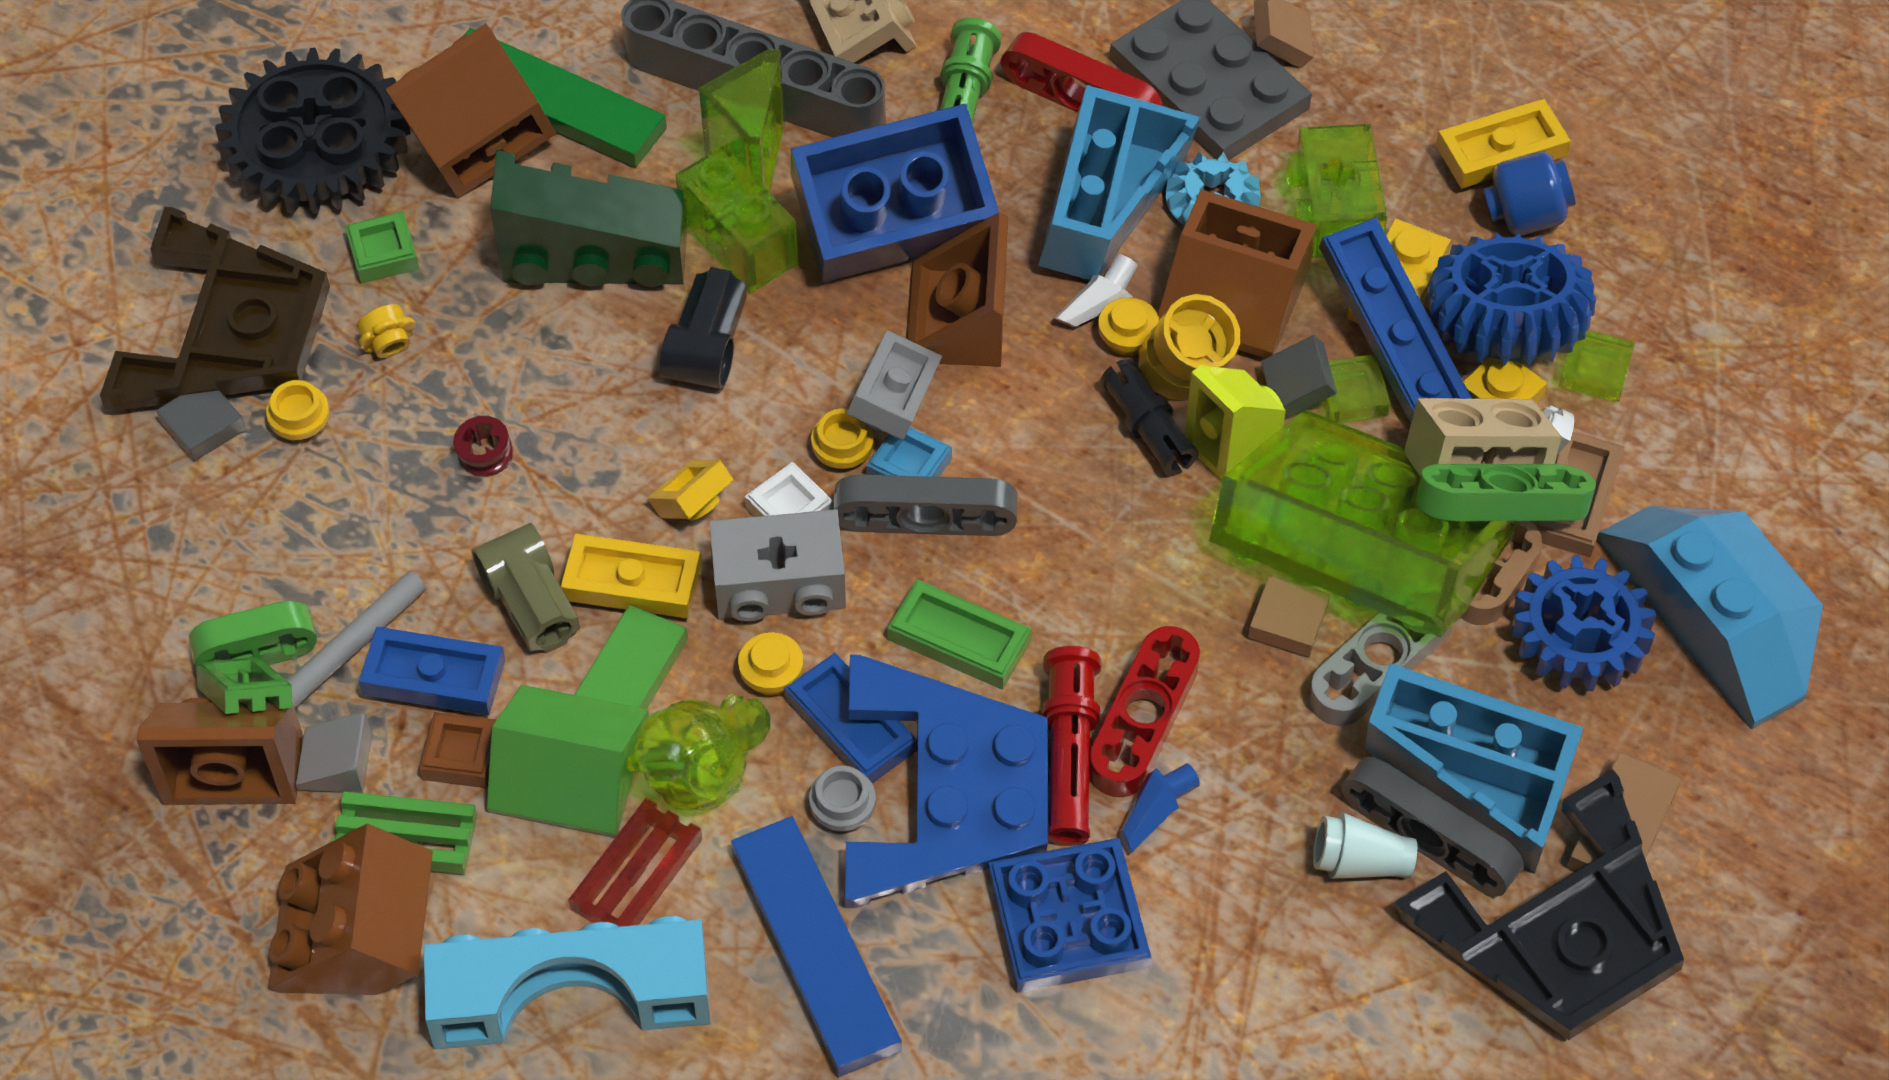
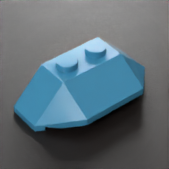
M1648 506L1598 533L1597 540L1622 571L1626 569L1630 572L1629 580L1636 588H1645L1647 590V602L1751 729L1804 701L1808 689L1823 604L1744 511Z

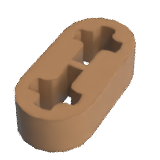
M1493 521L1487 527L1457 570L1450 594L1455 600V614L1462 620L1474 625H1488L1496 622L1504 615L1517 596L1518 591L1526 583L1528 575L1534 571L1539 558L1542 537L1538 528L1530 521ZM1512 541L1522 545L1521 550H1514L1506 562L1498 559L1502 546L1507 547ZM1486 578L1494 581L1490 595L1485 594L1480 600L1470 596V591H1477Z

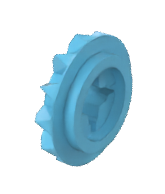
M1224 151L1217 159H1207L1199 152L1193 162H1179L1173 176L1167 179L1166 202L1172 215L1184 226L1200 190L1204 189V184L1210 188H1215L1219 184H1225V197L1260 206L1259 177L1252 176L1249 173L1246 161L1238 163L1229 162Z

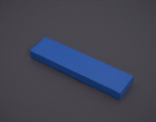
M1377 217L1323 237L1318 247L1410 424L1417 398L1472 399Z
M794 817L785 818L731 840L735 859L838 1077L901 1052L902 1040Z

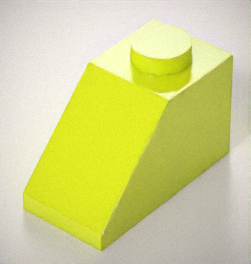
M1201 365L1191 372L1185 436L1197 448L1199 452L1198 458L1225 484L1281 445L1286 410L1280 398L1271 388L1264 385L1260 386L1245 370Z

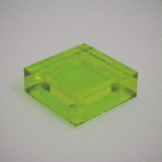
M1587 330L1585 340L1575 342L1573 351L1567 354L1558 387L1619 402L1635 342Z
M1374 354L1329 360L1337 394L1322 401L1328 424L1389 415L1391 403L1379 362Z

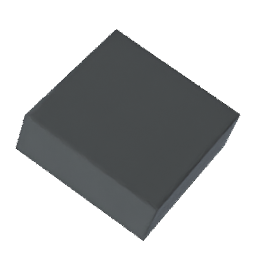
M1314 334L1261 361L1267 386L1277 394L1286 410L1285 419L1337 394L1324 343Z
M219 390L178 396L156 410L162 426L193 462L246 430L243 417Z

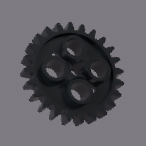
M310 48L306 60L298 62L295 55L289 51L285 55L286 65L277 67L273 62L265 60L263 61L266 73L264 76L259 77L249 72L243 74L247 90L240 88H230L228 90L232 105H222L219 107L218 110L222 123L215 125L223 166H227L231 181L233 183L241 181L244 193L248 197L261 192L263 203L266 207L271 206L282 197L284 198L286 210L290 213L296 209L300 201H308L312 214L318 212L321 200L329 199L337 210L342 209V195L350 193L358 200H364L365 196L362 185L369 183L382 188L385 185L382 170L397 172L400 169L397 154L408 153L406 136L411 134V128L385 90L394 84L396 80L394 77L384 79L380 64H375L365 69L361 54L355 55L347 63L342 62L340 49L335 48L327 60H319L316 48Z

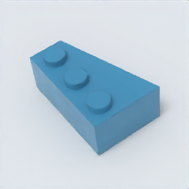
M1086 85L1073 125L1038 266L1091 280L1093 275H1101L1166 187L1167 179L1173 176L1178 163L1185 161L1201 117Z
M1390 663L1368 722L1364 750L1375 758L1390 764L1508 840L1522 856L1524 866L1535 874L1584 727Z

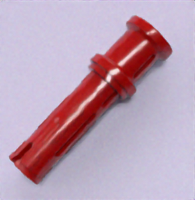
M1062 646L1049 650L1043 657V670L1049 676V700L1042 705V716L1047 717V728L1051 730L1048 840L1061 846H1078L1087 843L1088 838H1090V731H1093L1100 721V706L1094 701V677L1101 672V657L1097 652L1089 648Z

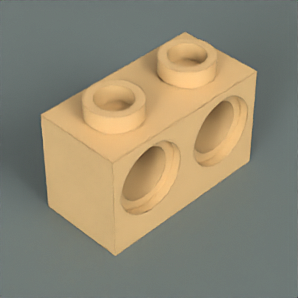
M1417 398L1404 454L1420 476L1423 469L1432 464H1555L1562 436L1533 399Z

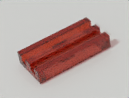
M645 798L568 899L570 909L592 923L608 922L619 927L639 925L703 840L701 828L692 823L685 826L680 823L678 815L669 810L664 814L658 810L657 803ZM651 826L654 827L603 897L594 905L593 902ZM669 836L677 840L620 917L616 918L611 915L629 889L636 884L645 872L646 867Z

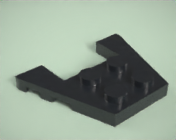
M1613 769L1563 799L1562 812L1594 851L1598 859L1491 925H1487L1447 871L1395 902V913L1402 922L1567 1040L1575 1037L1682 970L1684 957L1656 880L1653 881L1642 851L1643 842L1635 821L1631 820L1623 798L1624 789L1622 783Z

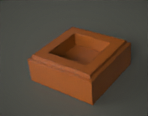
M434 712L420 765L422 780L487 788L489 782L492 726L496 720Z

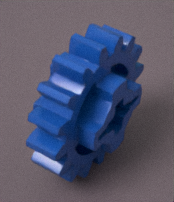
M1579 555L1572 557L1570 567L1567 570H1563L1557 562L1551 560L1547 562L1543 577L1531 572L1527 577L1524 591H1518L1512 611L1515 617L1511 627V635L1522 638L1518 652L1520 657L1530 658L1537 655L1539 663L1536 674L1541 677L1552 669L1559 672V685L1563 688L1568 687L1573 677L1582 678L1586 690L1594 691L1598 677L1603 676L1609 684L1615 687L1620 684L1624 670L1636 674L1640 669L1644 654L1649 653L1655 636L1651 629L1656 618V612L1653 609L1643 608L1648 594L1645 588L1629 590L1626 587L1630 572L1625 569L1613 577L1606 573L1607 561L1601 558L1595 564L1594 569L1584 568L1583 561Z

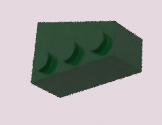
M496 150L490 210L504 283H521L525 285L580 283L587 286L641 284L650 287L663 284L684 285L687 242L684 190L609 174L607 183L571 176L572 166L553 162L551 171L514 164L515 154Z

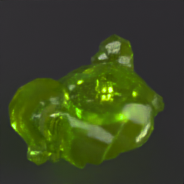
M730 694L722 701L720 706L712 702L693 699L670 704L662 710L651 713L641 725L635 751L626 758L627 770L646 774L649 786L656 791L663 802L676 810L700 813L717 808L743 788L748 750L754 749L765 740L770 730V714L758 698L744 700V696Z

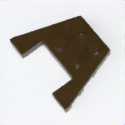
M164 207L150 248L154 263L207 270L179 357L171 358L115 351L100 393L104 409L118 411L167 404L178 396L217 390L223 395L273 389L288 381L302 380L330 289L327 273L263 245H260L257 249L231 239L228 230L211 223L205 228L187 220L185 212L173 207Z

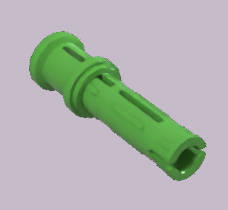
M964 18L954 23L951 30L950 40L953 45L951 57L943 63L940 73L941 81L945 87L940 110L958 106L961 99L960 105H967L973 123L978 99L990 88L993 76L989 66L992 56L999 51L1002 36L998 28L986 20ZM972 35H976L975 44H971L970 38Z

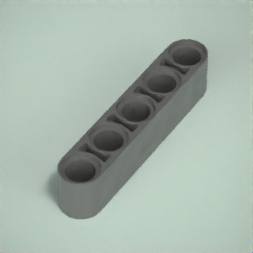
M629 0L622 9L621 18L626 58L631 66L640 71L832 138L886 124L884 80L879 73L868 67L672 0Z

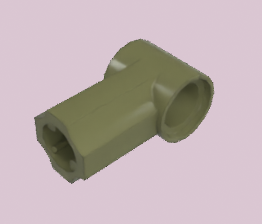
M532 523L471 549L475 566L485 588L494 601L501 599L529 651L543 650L547 653L567 644L571 635L580 629L578 617L554 576V568L547 548Z

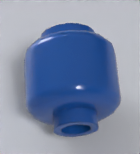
M1538 151L1500 162L1493 170L1494 186L1483 188L1492 223L1504 220L1508 231L1515 236L1518 232L1523 236L1564 223L1568 215L1567 207L1576 205L1572 184L1564 160L1554 162L1553 157L1545 151Z

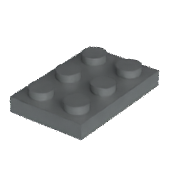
M1181 0L1110 44L1109 59L1124 73L1152 86L1159 94L1164 107L1201 117L1194 139L1215 159L1224 151L1229 161L1310 109L1312 93L1265 50L1258 47L1254 40L1210 0Z

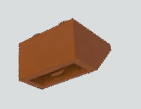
M486 23L469 35L459 38L452 46L420 67L410 70L400 80L385 89L458 199L494 176L496 150L515 154L516 161L556 135L539 102Z
M1201 189L1180 235L1157 315L1159 320L1168 308L1181 297L1192 294L1212 296L1223 302L1237 319L1240 327V345L1238 350L1263 358L1274 355L1311 267L1317 224Z
M367 823L286 865L278 886V895L281 902L277 930L269 948V957L272 965L268 989L279 993L377 995L418 976L433 851Z

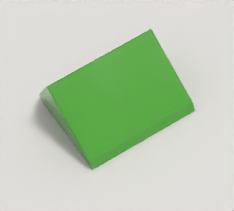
M520 685L492 726L487 810L490 813L617 838L650 714L648 709Z

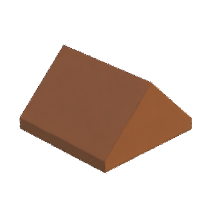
M1000 211L916 258L913 262L908 340L941 355L942 358L939 364L1001 367L1007 272L1008 217Z

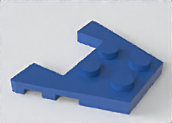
M850 655L848 719L917 722L916 843L846 842L844 908H857L870 904V899L898 891L905 894L925 888L928 882L964 872L965 876L988 869V862L1045 852L1048 846L1047 717L862 655Z

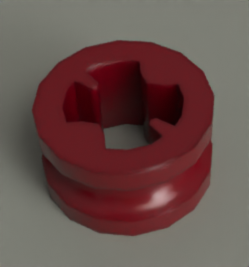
M491 416L470 418L462 423L454 434L453 445L460 466L467 473L474 476L489 477L499 474L508 467L513 459L514 450L507 428L497 418ZM481 439H492L495 448L490 450L488 447H485V454H474L472 444L476 442L481 446Z

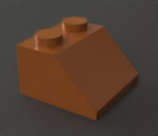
M265 697L266 710L252 712L244 703L239 702V713L225 714L211 700L205 698H189L181 703H159L138 728L137 743L162 804H296V780L302 750L303 732L293 702V708L278 709Z

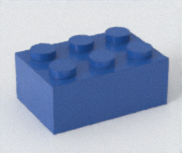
M966 104L791 148L790 174L822 283L916 259L999 212Z

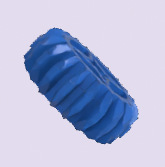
M1494 232L1489 240H1483L1475 236L1470 238L1467 246L1461 244L1452 245L1449 255L1439 257L1438 265L1433 271L1432 281L1429 282L1428 288L1429 314L1432 317L1433 326L1440 329L1441 341L1455 342L1457 353L1476 352L1479 362H1483L1488 358L1500 359L1503 366L1509 360H1520L1530 367L1534 358L1539 357L1545 361L1553 362L1557 352L1571 353L1575 342L1585 340L1586 331L1590 328L1591 316H1594L1596 296L1594 295L1592 271L1582 267V257L1575 254L1567 255L1564 244L1549 246L1545 244L1543 236L1530 240L1522 238L1519 232L1515 237H1502L1497 232Z

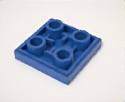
M1120 838L988 862V875L1017 993L1150 968L1152 957Z

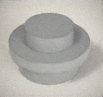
M835 766L829 768L814 781L810 789V810L814 818L828 829L835 831L854 830L865 824L875 810L876 793L874 786L867 776L853 767Z

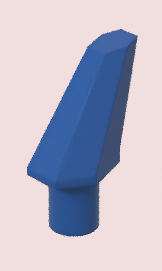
M1186 763L1164 776L1158 769L1147 774L1119 832L1122 845L1128 855L1173 811L1179 809L1176 801L1177 798L1200 786L1199 777L1190 764Z

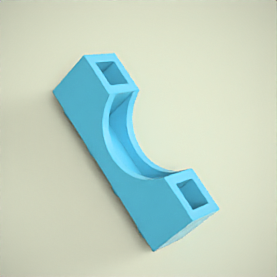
M664 916L654 919L649 924L622 927L613 923L597 922L588 924L578 931L550 933L543 929L530 928L517 931L511 937L481 939L473 935H455L445 939L442 943L424 944L425 1021L434 1050L504 1043L513 1021L530 1002L550 991L574 986L595 988L613 995L632 1012L641 1030L711 1024L706 948L702 919L688 921L678 916Z

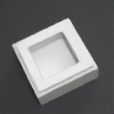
M794 462L788 464L744 496L745 508L754 517L833 510L834 505L833 500Z

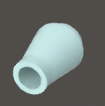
M1340 812L1337 818L1329 816L1321 818L1313 850L1315 869L1328 871L1331 879L1385 876L1410 878L1412 876L1417 859V840L1415 838L1400 836L1344 812Z

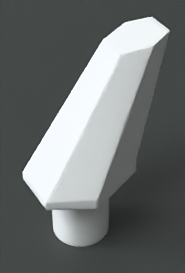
M1117 254L1104 277L1093 275L1090 282L1053 319L1068 326L1076 327L1099 316L1102 309L1108 303L1120 298H1132L1133 296L1125 288L1138 268V264L1122 254Z

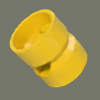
M1192 294L1181 297L1172 304L1161 317L1159 323L1145 338L1139 350V368L1150 387L1168 399L1187 400L1189 398L1191 372L1201 365L1225 368L1234 358L1240 345V327L1235 315L1223 302L1208 295Z

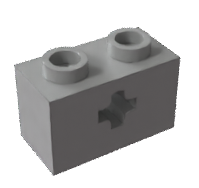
M838 509L709 521L719 620L735 618L740 621H755L766 615L798 612L804 615H820L831 609L846 608L845 572Z

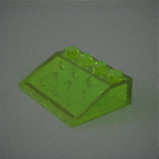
M1305 409L1223 475L1209 542L1230 550L1235 557L1241 560L1260 562L1284 572L1296 583L1308 586L1315 585L1342 596L1346 602L1354 607L1366 610L1373 609L1402 621L1404 626L1414 632L1441 637L1467 611L1521 521H1446L1425 514L1415 504L1421 476L1404 454L1405 448Z

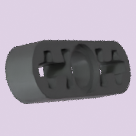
M858 474L844 477L836 483L833 510L838 509L839 526L855 532L997 536L1011 531L1016 526L1018 494L1017 490L1008 482L992 478Z
M1375 757L1362 758L1342 783V793L1356 811L1383 829L1400 836L1415 838L1417 840V851L1485 894L1502 896L1524 868L1522 856L1508 840L1381 759Z

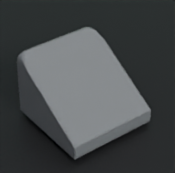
M351 714L305 727L296 780L297 790L363 793L372 739L366 714Z

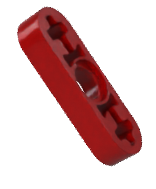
M1023 32L1018 34L1001 57V67L1013 83L1077 113L1085 88L1079 85L1073 78L1085 85L1163 106L1159 94L1148 83L1035 33Z
M1164 626L1153 630L1145 637L1091 748L1090 778L1094 786L1102 793L1112 797L1131 796L1140 790L1147 774L1152 771L1197 676L1200 648L1195 637L1188 631L1175 626ZM1169 651L1176 652L1180 655V661L1175 660L1171 664L1164 684L1156 679L1158 676L1160 658H1165ZM1150 699L1160 705L1163 715L1154 722L1141 723L1132 719L1127 713L1126 708L1135 700ZM1124 738L1133 742L1130 765H1124L1120 772L1111 771L1109 769V761L1114 762L1118 759L1124 746Z

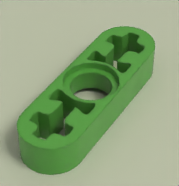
M1432 464L1425 467L1422 471L1415 504L1425 514L1446 521H1577L1584 519L1588 515L1596 482L1585 471L1562 464Z

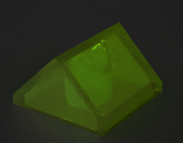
M768 49L699 87L706 165L753 217L765 218L785 129L781 50Z

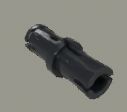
M1123 359L1116 362L1123 372V377L1127 384L1121 381L1111 366L1103 373L1101 384L1108 390L1127 416L1125 425L1133 437H1142L1161 465L1162 471L1167 476L1182 473L1183 471L1175 461L1176 457L1172 450L1177 452L1184 464L1189 468L1197 460L1199 455L1197 448L1191 444L1172 418L1174 412L1168 400L1164 396L1154 393L1138 370L1137 364L1132 359Z

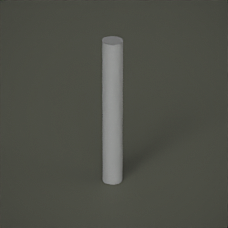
M408 571L287 679L292 685L294 708L373 638L376 627L384 628L426 590V586L419 576L412 571Z

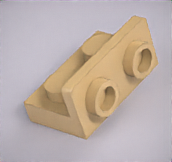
M809 0L835 57L855 63L893 38L906 52L917 46L908 28L915 23V19L904 0Z

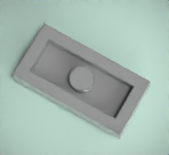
M887 330L846 414L865 422L874 430L887 432L904 440L942 356Z

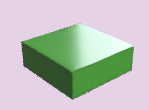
M403 211L345 225L361 284L419 269L417 255Z

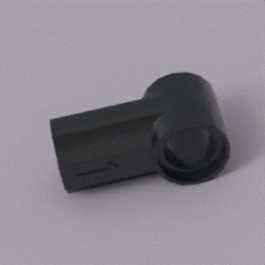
M710 267L707 272L696 274L679 324H671L665 334L660 356L661 377L723 389L726 385L733 361V336L747 298L746 283L738 280L731 271Z

